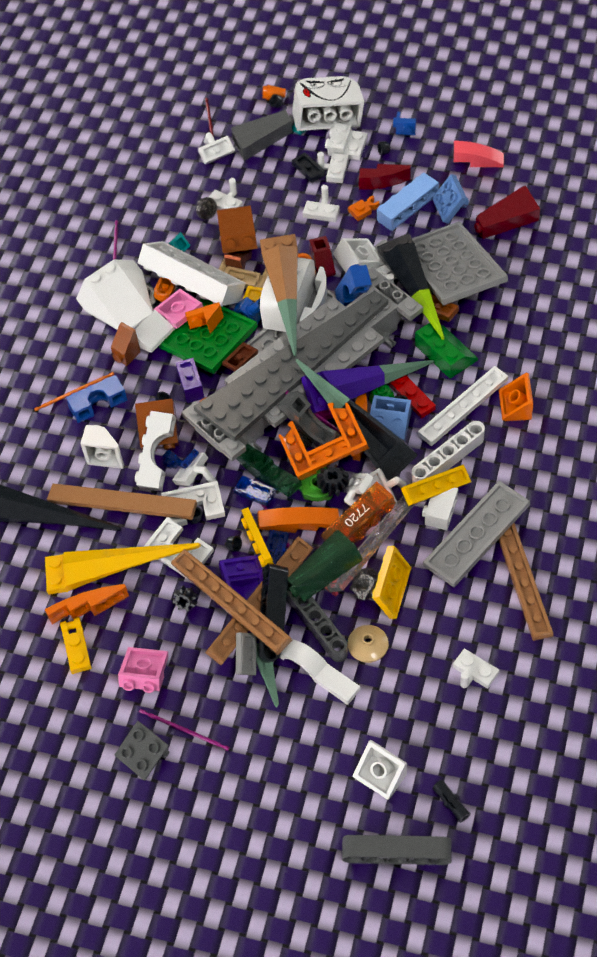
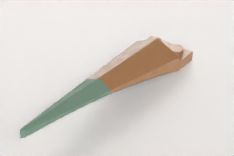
M291 234L260 239L262 258L293 355L296 357L298 275L296 235Z

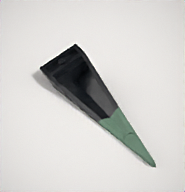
M295 359L296 363L327 403H334V408H346L345 403L349 404L369 446V449L364 451L376 469H382L388 481L396 477L418 456L402 438L299 359Z

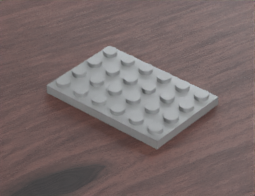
M460 221L412 238L428 287L442 305L450 304L508 281V275Z

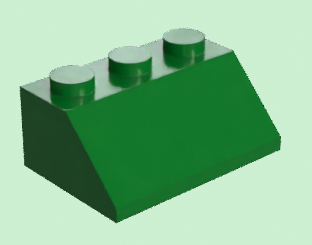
M428 323L415 332V346L430 360H434L433 363L448 378L451 379L478 361V358L446 327L441 325L444 334L443 340L431 323Z

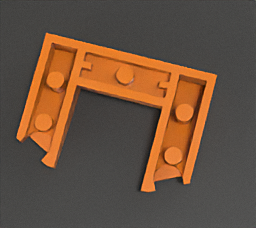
M334 403L327 404L342 436L307 452L293 420L288 423L291 430L286 436L278 435L299 481L316 474L317 470L349 455L355 456L369 449L348 403H345L346 408H334Z

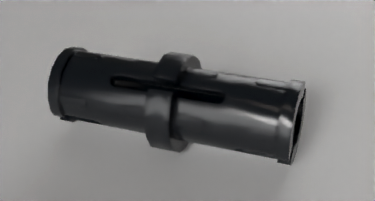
M444 780L438 781L432 789L443 800L445 808H449L459 822H464L471 815L459 801L460 797L450 790Z

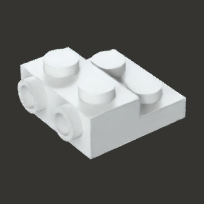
M336 123L335 127L330 128V139L327 138L325 143L328 156H332V153L347 154L349 159L360 161L368 133L353 131L351 125Z

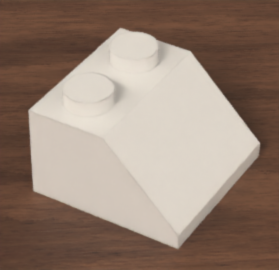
M342 238L333 253L345 273L350 266L355 264L360 266L367 265L368 270L372 267L377 269L384 265L380 254L369 239Z
M86 425L80 444L87 465L123 469L124 463L119 445L106 428L99 425Z

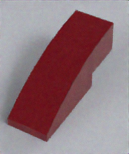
M377 164V169L360 168L359 190L381 189L406 182L411 179V165Z

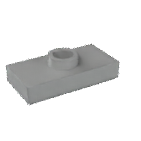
M236 633V675H256V636L252 633Z

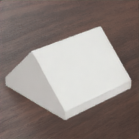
M156 310L135 329L140 349L153 352L175 330Z
M370 740L352 777L389 800L407 775V763Z

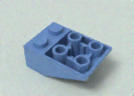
M374 395L370 415L405 441L411 416V400Z

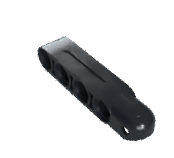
M267 563L263 572L260 612L284 631L289 570L288 567ZM259 640L258 652L262 661L271 663L280 657L281 653L277 655Z

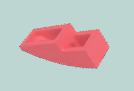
M454 141V162H470V167H504L503 152L479 143Z

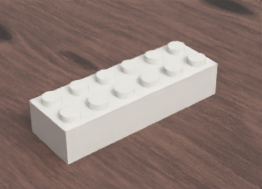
M163 241L144 243L138 259V264L144 266L145 270L154 271L157 273V276L168 278L171 280V283L185 287L186 291L199 294L200 298L209 299L213 304L220 302L221 307L238 303L241 300L246 285L245 282Z

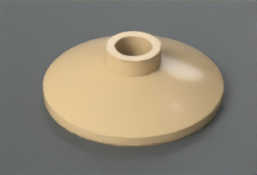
M363 625L356 628L348 638L350 654L361 662L371 663L378 661L388 650L387 635L382 629L373 625ZM371 639L370 642H365L364 640Z

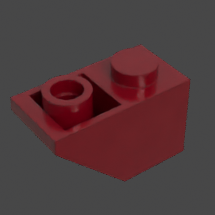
M327 237L310 239V255L314 260L317 273L319 268L323 267L326 277L336 275Z

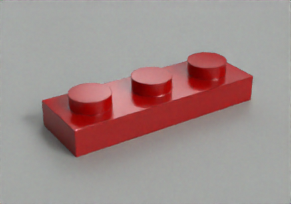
M407 375L387 383L397 395H405L408 400H411V409L421 419L436 410V405Z

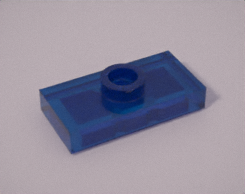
M242 476L233 489L235 494L268 507L277 493L275 488L246 476Z
M270 529L266 546L274 564L286 552L290 537L289 532Z

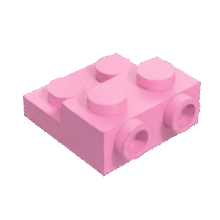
M179 289L154 308V310L162 315L173 327L178 329L187 322L185 312L201 308L203 305L200 301Z
M128 647L118 673L119 687L127 691L143 689L146 693L160 691L164 680V669L168 660V651Z

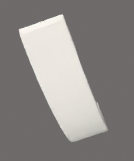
M323 267L319 268L315 278L317 295L312 308L304 307L299 322L326 303L327 284Z

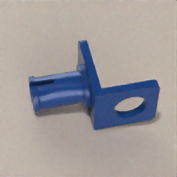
M246 297L239 301L232 311L236 313L241 312L258 324L261 320L260 299L253 302Z

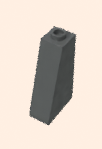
M286 110L231 127L232 140L244 161L291 134L294 121Z

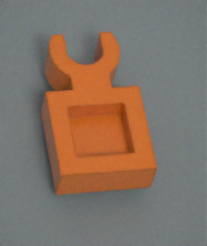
M370 196L366 202L361 199L349 206L348 212L357 221H360L371 215L372 210H376L380 206V202H375L374 196Z

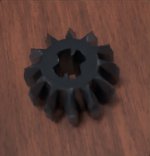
M336 464L334 467L327 465L326 469L321 468L320 474L317 475V487L321 489L322 494L328 493L329 497L332 494H336L338 497L340 492L345 493L346 487L349 486V474L345 472L343 467L338 468Z

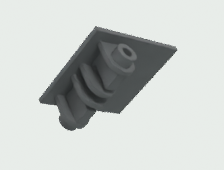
M137 720L114 756L145 781L160 758H166L170 751H168V744Z

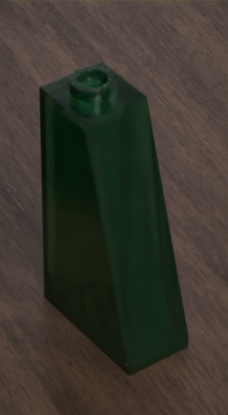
M337 529L287 579L291 585L289 590L295 598L299 596L305 602L363 561L356 545Z

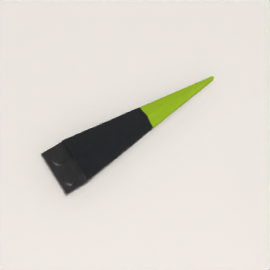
M407 233L377 246L384 264L411 298L423 306V314L441 339L444 340V334L418 252L410 234Z

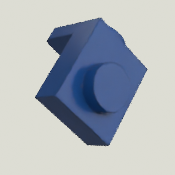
M397 111V117L393 118V127L396 128V134L416 135V119L401 118V112Z

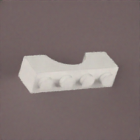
M151 411L150 416L146 418L147 432L143 435V452L139 454L138 459L140 468L135 474L136 485L140 488L155 491L163 490L166 473L157 466L154 454L156 447L162 440L173 436L176 417L173 414Z

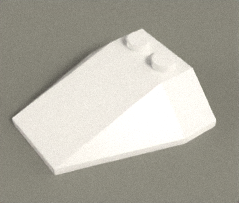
M112 260L84 279L76 298L87 313L116 330L121 322L135 328L153 312L144 274L134 260Z

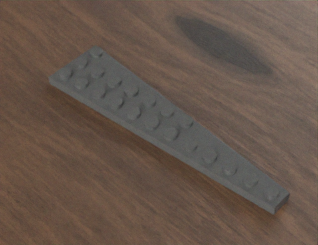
M374 290L297 340L296 357L293 355L291 346L288 345L194 405V411L235 442L286 396L287 390L291 392L302 382L301 377L306 376V374L296 363L295 359H299L315 371L388 305V299Z

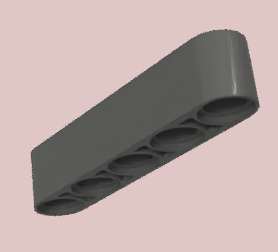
M288 578L287 602L330 658L336 662L344 661L348 656L346 639L297 578ZM313 618H319L317 621H312ZM324 633H331L329 636L323 635ZM337 647L342 648L341 651H336L334 649Z
M346 835L342 838V861L362 864L447 865L452 862V843L450 838L440 836Z

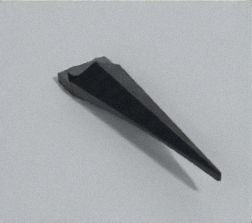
M0 485V522L59 524L121 531L120 526Z

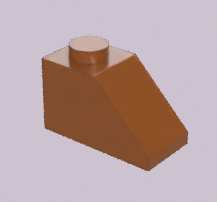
M123 322L119 324L111 345L112 357L116 362L128 366L141 352L136 330Z

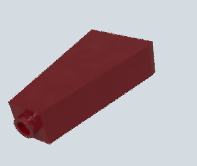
M526 185L522 186L478 214L474 224L475 231L481 235L482 239L539 221L540 207Z

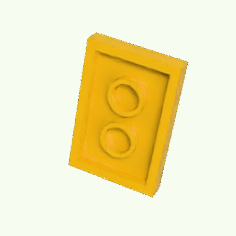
M387 546L386 553L383 556V563L378 573L377 583L372 593V598L389 619H397L411 571V566L395 546Z

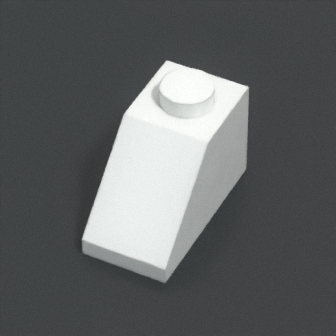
M454 487L430 498L428 506L425 505L422 512V517H425V525L448 530L458 499V488Z

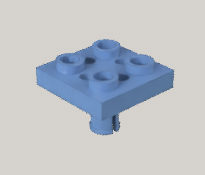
M453 174L449 175L432 198L442 221L448 224L461 207L466 208V205L468 206L469 199L466 197L457 176Z

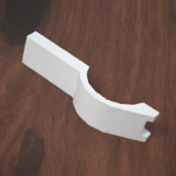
M292 639L293 641L281 652L280 658L292 660L309 673L315 683L348 705L360 691V686L327 664L311 647Z

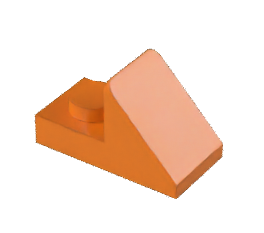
M220 302L185 312L190 329L207 325L210 333H212L224 317Z

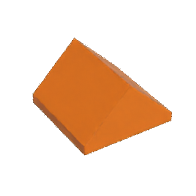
M526 372L499 389L502 420L504 421L532 420L533 398L529 373Z

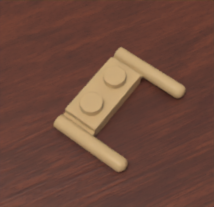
M224 258L219 267V270L245 282L246 289L247 286L263 288L268 276L266 268L263 275L249 270L231 266L226 267Z

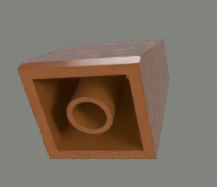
M251 205L217 210L223 253L257 249Z
M173 399L135 404L140 448L142 451L144 447L142 445V438L147 432V416H150L151 411L173 414L176 417V407ZM177 417L173 436L162 440L156 447L155 452L160 448L173 450L175 446H179Z

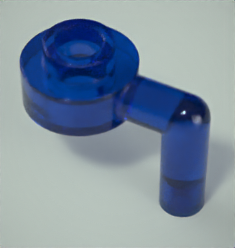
M193 449L182 460L175 453L167 450L162 456L163 464L170 469H176L178 466L186 469L198 456L199 452Z

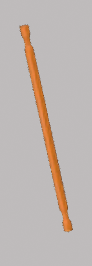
M114 372L48 401L39 407H35L34 410L36 412L41 408L66 398L74 392H78L107 377L113 376Z

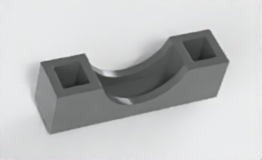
M299 391L288 392L277 405L291 421L293 420L294 424L316 447L341 436L336 430L323 424L313 414L310 408L311 404Z

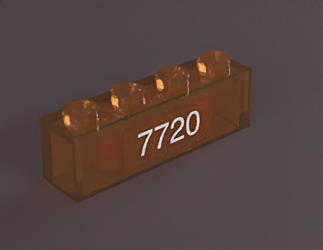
M376 481L321 534L324 543L339 557L348 553L356 541L363 539L367 531L380 522L384 514L392 511L396 504L393 495Z

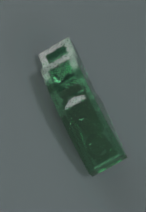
M249 444L245 445L246 451L236 458L256 479L277 494L281 492L290 497L302 486L301 480L275 465L272 458Z

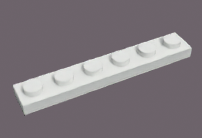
M496 366L491 368L418 431V436L430 446H433L506 383L508 375Z

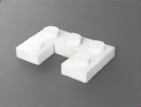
M218 481L161 493L162 496L196 500L197 506L203 505L206 520L225 517ZM168 517L180 526L188 525L186 519Z
M166 517L144 547L174 545V541L181 534L183 528ZM197 538L194 543H200L201 547L189 550L188 552L204 564L214 549ZM180 553L158 559L185 577L171 564Z

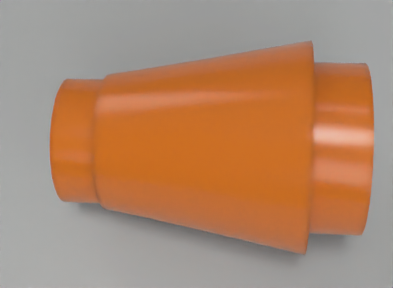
M267 84V86H263L262 99L270 100L273 94L285 98L286 89Z

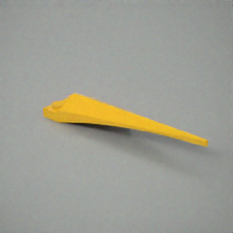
M200 543L72 551L64 552L62 555L45 557L47 593L49 595L68 592L114 573L181 553L184 549L187 551L197 549L201 545Z

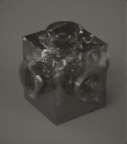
M371 567L361 569L353 577V583L349 589L360 600L373 599L372 593L377 583L378 573Z

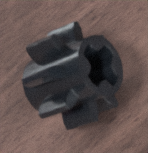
M183 585L180 591L176 590L173 594L177 597L173 603H176L178 610L186 609L188 612L191 606L195 607L198 603L194 600L198 594H195L193 587L185 588Z

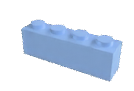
M422 173L377 208V221L393 231L432 200L439 190V182L426 173Z

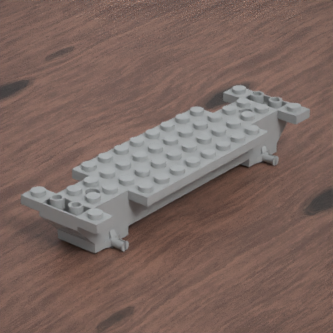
M372 267L368 270L372 286L367 293H363L346 307L332 297L297 324V340L375 290L388 299V305L314 372L352 368L384 342L390 348H393L396 342L390 338V335L397 330V325L402 316L412 321L423 312V306ZM287 333L224 379L225 385L290 345ZM301 382L291 392L299 391L301 395L307 400L306 393ZM194 402L182 411V417L213 447L222 452L231 461H234L248 448L259 454L262 448L256 444V441L264 434V429L270 424L276 428L288 418L275 405L234 442L194 411L193 406L197 402Z

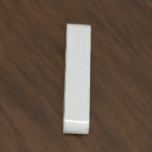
M480 421L469 423L412 468V483L449 470L481 445L484 441L485 432L483 423Z

